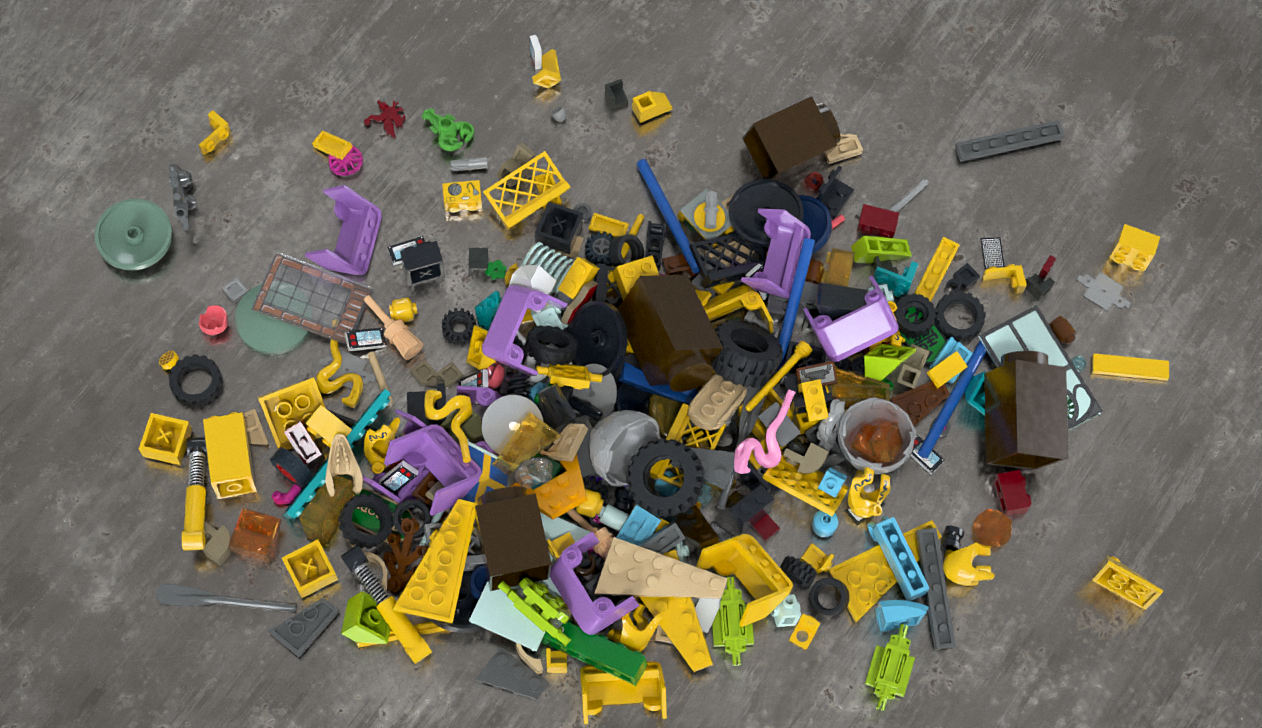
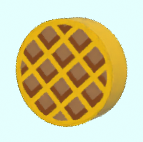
M172 350L161 356L159 364L165 370L171 369L176 365L179 356Z

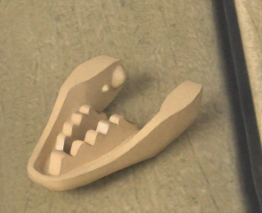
M337 434L332 440L326 471V486L329 496L334 497L336 493L332 477L343 474L353 477V491L355 494H359L363 484L362 473L346 437L343 434Z

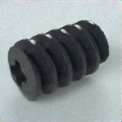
M525 374L506 375L510 377L506 383L512 385L507 388V392L512 393L510 395H519L526 398L527 395L531 394V391L526 390L531 384L525 382L531 376Z

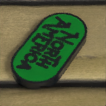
M911 307L906 310L905 318L908 322L917 324L923 320V313L920 309ZM935 323L924 336L909 337L900 332L901 336L905 339L903 343L905 347H911V344H915L930 350L925 361L927 366H931L947 341Z

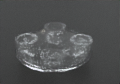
M545 458L529 459L516 468L514 479L525 489H529L541 482H549L552 479V463Z

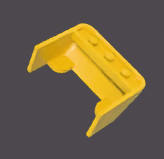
M748 285L739 286L709 299L708 303L703 306L710 321L742 307L748 310L758 309L768 331L773 333V320L761 296Z
M741 534L702 549L696 565L697 568L703 570L713 567L722 576L735 574L756 599L747 604L739 623L741 627L767 617L790 594L793 587L792 581L757 540L748 534Z
M648 661V666L636 686L591 665L582 667L580 669L584 724H588V715L598 714L602 711L603 705L642 702L644 707L650 711L661 709L662 718L666 719V687L661 664L655 661Z

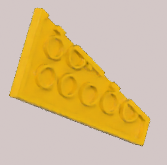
M461 499L455 502L392 608L393 611L453 623L475 520V506L478 503Z
M677 550L663 554L680 561ZM640 597L654 617L657 614L662 616L659 625L694 672L714 665L692 597Z

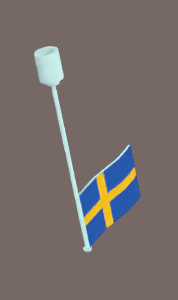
M467 439L470 457L481 468L482 473L479 481L462 500L478 503L479 505L478 498L481 495L495 489L507 487L509 467L542 484L547 483V481L488 452ZM607 504L606 507H602L600 515L597 516L600 517L599 522L620 532L629 514Z

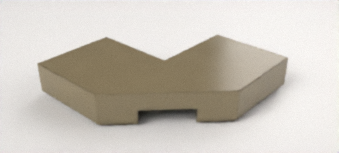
M424 359L410 370L411 375L422 387L437 388L438 383H445V389H450L458 383V380L464 378L463 373L453 362H450L440 371L436 372Z

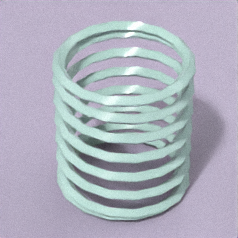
M537 242L527 253L522 265H526L530 255L538 247L537 253L529 265H540L557 280L551 294L555 292L556 297L559 292V286L574 262L572 259L568 260L567 256H561L559 252L555 254L554 249L549 250L548 246L543 247V243ZM565 259L564 264L560 267L561 261Z

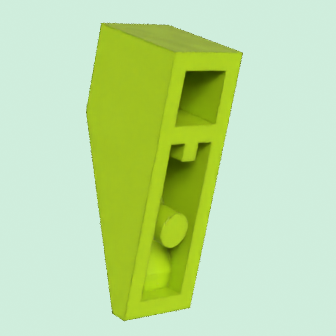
M863 236L851 245L855 263L871 264L876 256H879L880 261L905 259L912 256L907 239Z

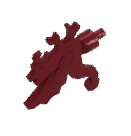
M378 100L379 108L383 112L380 115L368 116L364 120V124L368 126L371 123L370 120L384 121L383 129L387 132V135L396 138L392 120L395 122L396 128H399V126L402 128V123L406 116L403 115L401 117L397 113L399 111L404 112V109L402 107L395 108L399 102L395 103L393 101V106L389 107L385 102Z

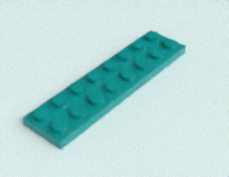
M384 389L352 426V431L346 437L351 450L354 447L352 442L359 440L366 432L364 427L372 424L378 417L376 412L384 409L390 402L388 397L391 393L388 390ZM329 457L282 516L288 520L291 518L295 519L305 509L302 505L314 498L317 494L314 490L317 486L320 488L326 482Z

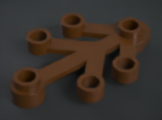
M405 518L401 523V529L405 533L402 551L399 545L401 536L398 533H391L387 538L393 552L385 553L383 561L391 575L388 580V588L395 594L403 592L418 565H414L412 570L405 574L406 567L417 559L423 558L429 548L426 545H420L409 555L413 535L420 528V524L415 518ZM396 560L398 563V569H396V566L394 564Z

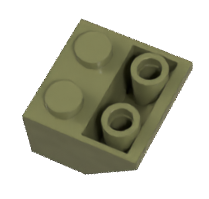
M456 409L440 426L460 446L458 437L451 429V422L460 410ZM472 410V415L461 424L460 428L467 439H469L468 441L476 444L485 441L482 433V419Z

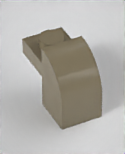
M523 142L518 144L512 158L502 164L497 177L500 180L532 160L536 153ZM524 169L521 178H524L530 169ZM509 179L506 181V185L512 187L517 184L518 180Z
M911 344L912 348H916V352L904 362L896 382L915 389L930 350Z
M811 443L804 457L787 448L783 457L786 458L785 462L795 467L797 464L800 465L797 470L798 473L808 475L822 468L829 455V451Z
M211 521L205 522L204 532L210 540L205 545V549L202 550L207 557L221 566L232 552V537L224 525L218 528Z

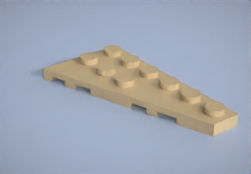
M613 537L594 595L720 599L723 595L727 578Z

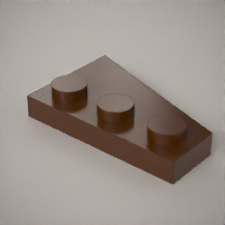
M930 381L915 389L894 396L889 401L905 411L913 426H915L950 393L945 384L937 388L933 381Z

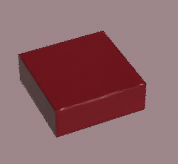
M1050 255L1038 275L1042 279L1046 278L1055 263L1056 258Z
M768 514L752 526L764 542L780 531V527Z

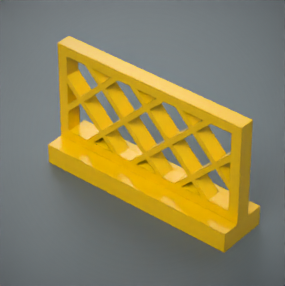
M544 151L484 190L483 193L508 230L545 206L548 201L551 202L568 191L571 187L564 180L546 151ZM545 158L548 163L547 170L536 168L539 159ZM524 169L533 170L531 180L521 178ZM535 171L546 173L544 183L534 181ZM548 174L556 175L560 182L555 185L547 184ZM509 179L518 180L516 190L505 188L506 181ZM520 181L531 183L529 193L518 191ZM533 184L543 186V191L540 195L531 194ZM494 189L502 190L501 200L493 199L489 192ZM505 191L515 193L513 203L503 201ZM517 194L528 196L525 205L516 204ZM502 204L513 206L510 215L506 217L501 212Z
M683 403L666 440L673 439L683 443L682 436L691 432L694 441L685 444L686 446L696 445L697 448H700L699 443L709 440L710 450H715L724 432L726 423L720 427L718 433L709 435L708 430H705L707 437L696 440L693 431L701 428L698 426L691 427L688 416L689 405ZM670 459L658 461L652 466L650 471L651 478L660 479L678 488L682 487L684 474L680 475L678 468L675 467L678 476L673 478L664 476L666 469L673 467L669 464Z
M781 450L779 464L773 468H768L763 479L833 516L842 503L849 487L843 484L836 497L818 489L825 475L819 470L808 475L798 473L797 470L800 465L797 464L795 467L785 462L786 458L783 457L784 452Z

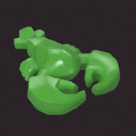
M433 108L426 109L423 112L422 119H429L433 125L430 126V129L434 134H440L438 143L443 150L455 151L462 147L463 142H459V139L456 138L457 130H459L461 139L464 138V135L467 136L464 139L465 143L470 141L474 135V128L468 122H454L455 117L450 114H446L445 117L439 116L434 113L435 109Z

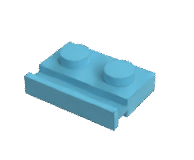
M950 337L930 368L932 369L956 351L967 364L973 353L961 343L956 342L953 337ZM960 373L947 382L950 384L954 383Z
M636 505L616 538L638 546L654 534L662 520L644 510L641 506Z

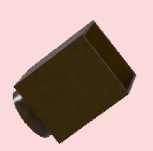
M812 96L753 123L742 137L762 178L777 181L824 160L836 148L841 138L837 121L831 110L824 103L816 104Z
M510 486L495 489L481 495L478 498L479 505L475 506V525L489 590H500L498 586L502 581L508 586L514 587L519 586V583L526 577L533 582L550 579L552 563L536 493L527 495L524 487Z

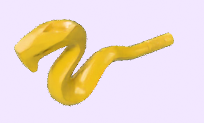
M337 320L332 321V327L335 326ZM331 338L330 349L333 361L317 373L316 384L320 393L329 394L337 391L345 383L352 382L353 387L350 395L342 398L341 401L346 406L355 408L362 393L363 381L361 376L356 373H347L334 381H328L342 363V356L338 349V340Z
M427 390L424 398V408L428 419L440 420L448 416L452 411L460 409L451 422V429L459 439L463 462H470L471 457L467 437L460 428L461 424L472 415L470 397L465 395L455 396L442 409L435 410V401L442 398V393L437 390Z

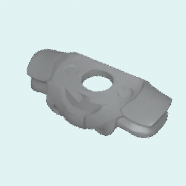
M834 399L831 402L828 418L821 421L819 431L817 432V438L821 440L818 446L829 452L834 446L840 421L845 412V401H840L839 399Z

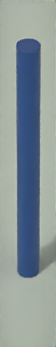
M639 160L636 165L693 273L700 272L689 248L690 242L647 160Z
M808 238L803 239L779 337L783 356L777 371L785 364L815 240Z
M981 340L966 364L968 367L962 371L918 451L920 457L925 459L929 457L985 356L987 350Z

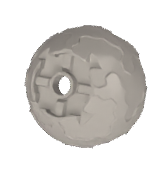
M876 397L868 398L850 406L842 416L838 429L839 446L847 461L863 472L865 467H869L874 470V474L888 473L902 466L911 455L914 440L916 439V429L908 414L898 405ZM875 442L878 448L871 450L868 448L867 443Z
M622 410L621 412H614L606 416L602 421H599L592 429L589 441L590 458L596 473L611 486L628 485L626 482V476L629 474L627 468L633 461L631 460L632 456L637 455L638 449L641 446L645 447L648 445V442L652 440L656 442L660 439V427L656 420L641 412Z

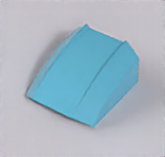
M904 600L880 601L877 608H875L880 633L899 629L900 624H905L909 627L918 625L929 607Z

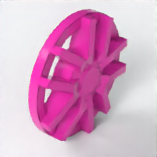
M352 145L353 147L343 160L329 155L328 163L332 172L340 176H348L357 172L363 164V156L360 150ZM352 167L353 170L348 171L347 168Z

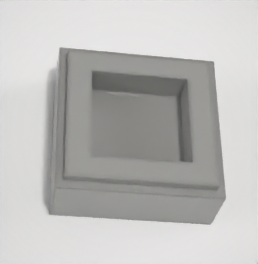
M238 278L222 287L223 292L233 304L242 299L248 292L247 288Z

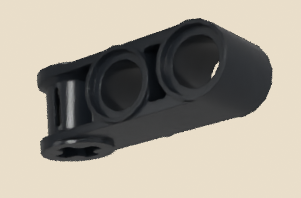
M648 221L645 258L653 256L659 272L667 223L657 224ZM657 245L658 248L654 249L650 246Z

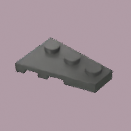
M689 447L701 460V465L705 471V481L725 490L735 471V453ZM672 460L671 466L683 471L682 467Z
M323 597L294 617L286 619L279 626L271 628L268 632L297 657H300L340 611Z
M501 647L476 678L477 682L486 683L499 689L502 688L534 700H538L549 685L548 681Z

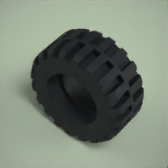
M729 320L719 324L714 329L723 349L711 365L718 376L720 375L724 380L733 382L732 384H740L743 387L752 386V388L762 387L776 374L783 356L780 342L768 330L760 328L761 326L753 325L747 321L735 320L733 322Z
M664 438L656 442L652 440L648 442L647 446H641L638 449L637 455L632 456L631 460L633 461L627 468L629 474L626 476V482L629 484L628 490L633 496V500L641 508L661 517L678 516L679 513L687 512L689 507L694 506L698 502L696 500L702 495V487L705 485V471L699 457L688 446L673 439L666 440ZM664 459L677 462L684 472V482L680 490L674 495L667 497L655 494L648 484L650 469L658 461Z

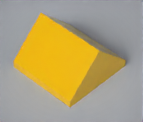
M474 325L466 363L479 370L486 369L496 362L486 357L482 352V344L488 331Z

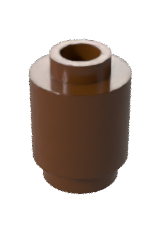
M810 260L805 281L814 284L821 283L824 264L818 260Z
M1059 316L1049 324L1061 344H1070L1076 339L1075 335L1077 332L1066 318Z

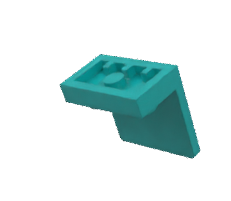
M912 261L910 267H905L903 275L877 267L873 277L878 285L887 284L888 291H892L894 296L905 297L908 294L919 263Z

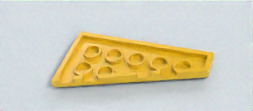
M933 520L903 533L916 562L920 560L915 531L937 528ZM937 529L938 540H940L942 536ZM880 545L828 570L831 578L840 580L846 585L850 597L847 608L855 623L897 583Z

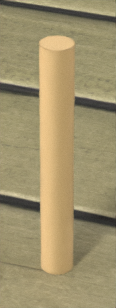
M375 352L368 353L367 356L380 390L386 389L389 391ZM391 395L388 397L390 399V402L387 404V406L392 405L394 403Z

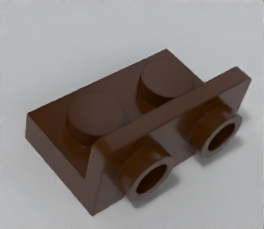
M683 254L662 258L666 275H688V277L695 278L700 273L692 272Z

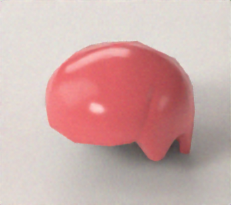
M218 305L208 306L206 313L200 314L199 327L202 332L214 336L222 333L227 328L228 316L223 307Z
M494 362L496 366L490 365L485 369L488 370V388L492 390L498 388L505 377V369L497 362Z

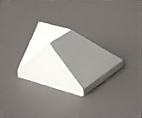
M522 265L513 273L509 286L520 285L550 295L556 280L540 265ZM532 310V311H534V312H536V313H538V314H540V312H541V310H538V311Z

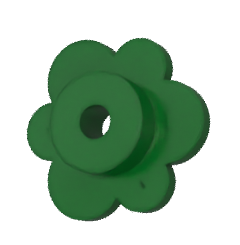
M496 260L494 263L489 262L485 274L491 276L492 280L497 278L503 279L507 267L503 265L501 260Z

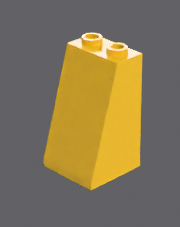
M232 412L225 416H211L208 419H203L210 479L217 499L257 492L243 412Z

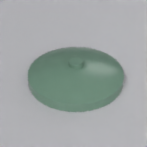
M127 199L112 205L101 215L95 228V243L101 256L112 266L123 270H140L155 264L166 254L172 241V226L166 213L155 203L143 199Z
M280 282L272 283L270 287L272 291L268 292L264 302L268 304L272 302V305L285 310L289 305L288 311L298 315H303L304 313V317L313 320L311 306L304 304L308 303V299L298 288L296 289V287L281 282L280 286ZM260 284L248 291L237 306L235 324L242 341L256 352L267 355L289 352L306 339L310 330L254 310V303L263 285Z

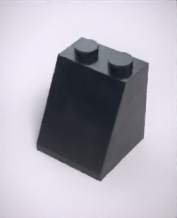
M819 283L817 294L819 314L827 315L834 321L867 305L865 295L868 293V290Z
M744 483L728 496L725 509H719L717 506H715V509L734 531L741 535L749 531L765 515L770 514L774 498L762 484Z

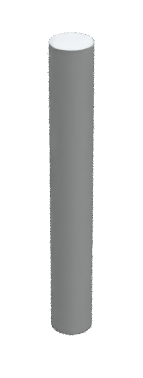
M923 178L889 210L898 212L929 184L928 180Z

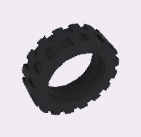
M952 291L949 295L945 294L939 300L935 308V324L942 334L946 336V339L953 337L956 342L962 340L966 342L970 338H975L981 331L985 323L986 313L983 311V304H980V300L977 297L974 298L973 294L969 292L967 294L964 291L956 293ZM952 304L967 306L974 315V324L967 329L952 327L944 317L945 309Z
M542 325L538 326V328H532L531 331L529 330L525 351L538 362L542 361L543 364L549 363L553 366L560 364L562 366L565 363H571L575 359L578 341L574 339L575 336L573 334H569V331L565 329L561 330L559 327L554 328L548 325L543 327ZM540 342L555 343L563 348H549L540 344Z
M193 354L191 357L185 356L183 360H178L176 366L171 368V375L169 374V386L174 397L188 407L190 405L193 407H199V405L206 406L208 402H213L216 399V395L220 394V388L223 386L222 375L215 362L211 358L208 359L205 355L198 356V354ZM196 367L208 370L212 380L205 391L199 394H187L181 389L180 379L186 371Z
M361 494L354 496L341 509V515L338 517V522H340L339 529L343 532V537L348 539L351 545H358L361 549L363 547L371 549L374 546L380 545L391 534V528L394 525L392 521L393 514L389 511V506L384 504L381 498L377 499L372 494ZM358 507H366L372 510L380 521L379 533L374 536L360 533L352 522L353 510Z

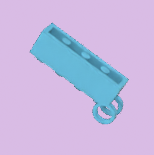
M887 516L881 518L882 522L876 524V526L873 522L868 523L867 527L870 536L875 542L878 541L906 600L911 601L925 595L930 588L895 518L889 519Z

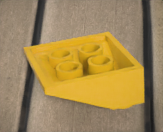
M314 377L257 397L278 450L280 447L287 450L294 448L284 433L286 428L301 419L305 423L320 404L325 407ZM320 434L313 435L315 439L322 437Z
M1108 555L1102 560L1092 581L1145 610L1163 593L1162 589L1120 563L1118 558L1109 557Z

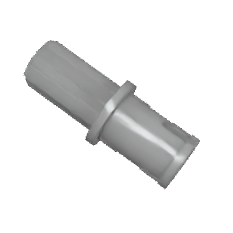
M468 157V159L452 160L450 162L451 171L469 170L471 172V170L488 169L487 157L473 159Z
M709 191L706 193L704 226L707 229L716 228V216L719 211L717 208V192Z

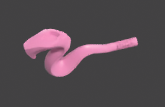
M788 389L777 417L767 429V454L764 453L761 443L757 439L748 438L744 440L735 450V472L744 474L751 471L747 465L752 450L754 451L755 459L762 467L773 468L779 464L781 450L776 439V431L788 412L795 395L794 391Z

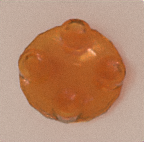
M986 509L974 521V535L978 542L984 546H991V548L1001 547L1011 538L1012 521L1000 511Z

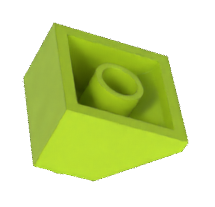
M887 344L878 345L864 355L865 377L872 378L874 381L884 380V378L892 374L893 371L916 352V348L904 346L898 348Z
M361 591L348 599L341 630L342 635L359 643H388L391 628L377 610L378 604H376L377 601H374L375 598Z

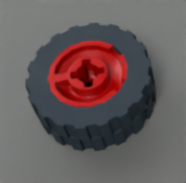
M280 447L270 458L272 465L286 479L300 488H303L313 477L310 469L298 457L283 447Z

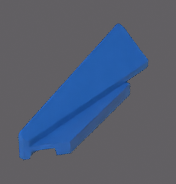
M624 362L618 380L634 386L636 389L682 405L684 403L690 406L691 401L698 394L696 388L685 392H675L670 389L669 385L650 386L642 369L639 370Z

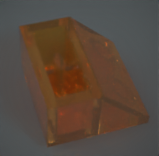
M887 421L879 425H863L850 446L872 462L880 463L893 461L904 442L898 423Z
M243 508L229 542L231 550L270 563L277 545L281 519Z

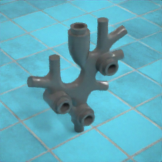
M170 164L169 180L173 190L175 216L180 218L182 229L189 230L188 210H193L197 205L195 196L184 195L183 187H187L190 182H193L191 171L182 170L176 164Z

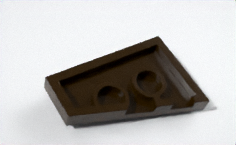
M696 505L689 507V510L685 513H679L678 516H668L663 519L669 523L674 521L686 538V541L701 550L720 543L718 535Z

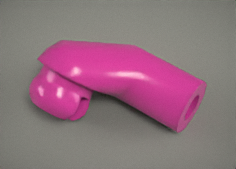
M294 484L287 493L275 491L272 494V499L278 505L290 504L302 489Z

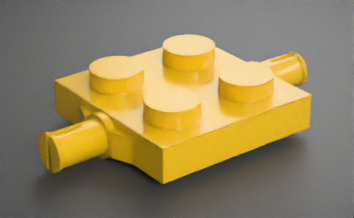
M549 364L548 367L536 366L538 374L547 375L550 383L553 385L557 383L559 387L565 385L582 390L583 388L589 389L590 381L602 382V374H593L588 371V367L570 364L562 366L560 364H557V366Z

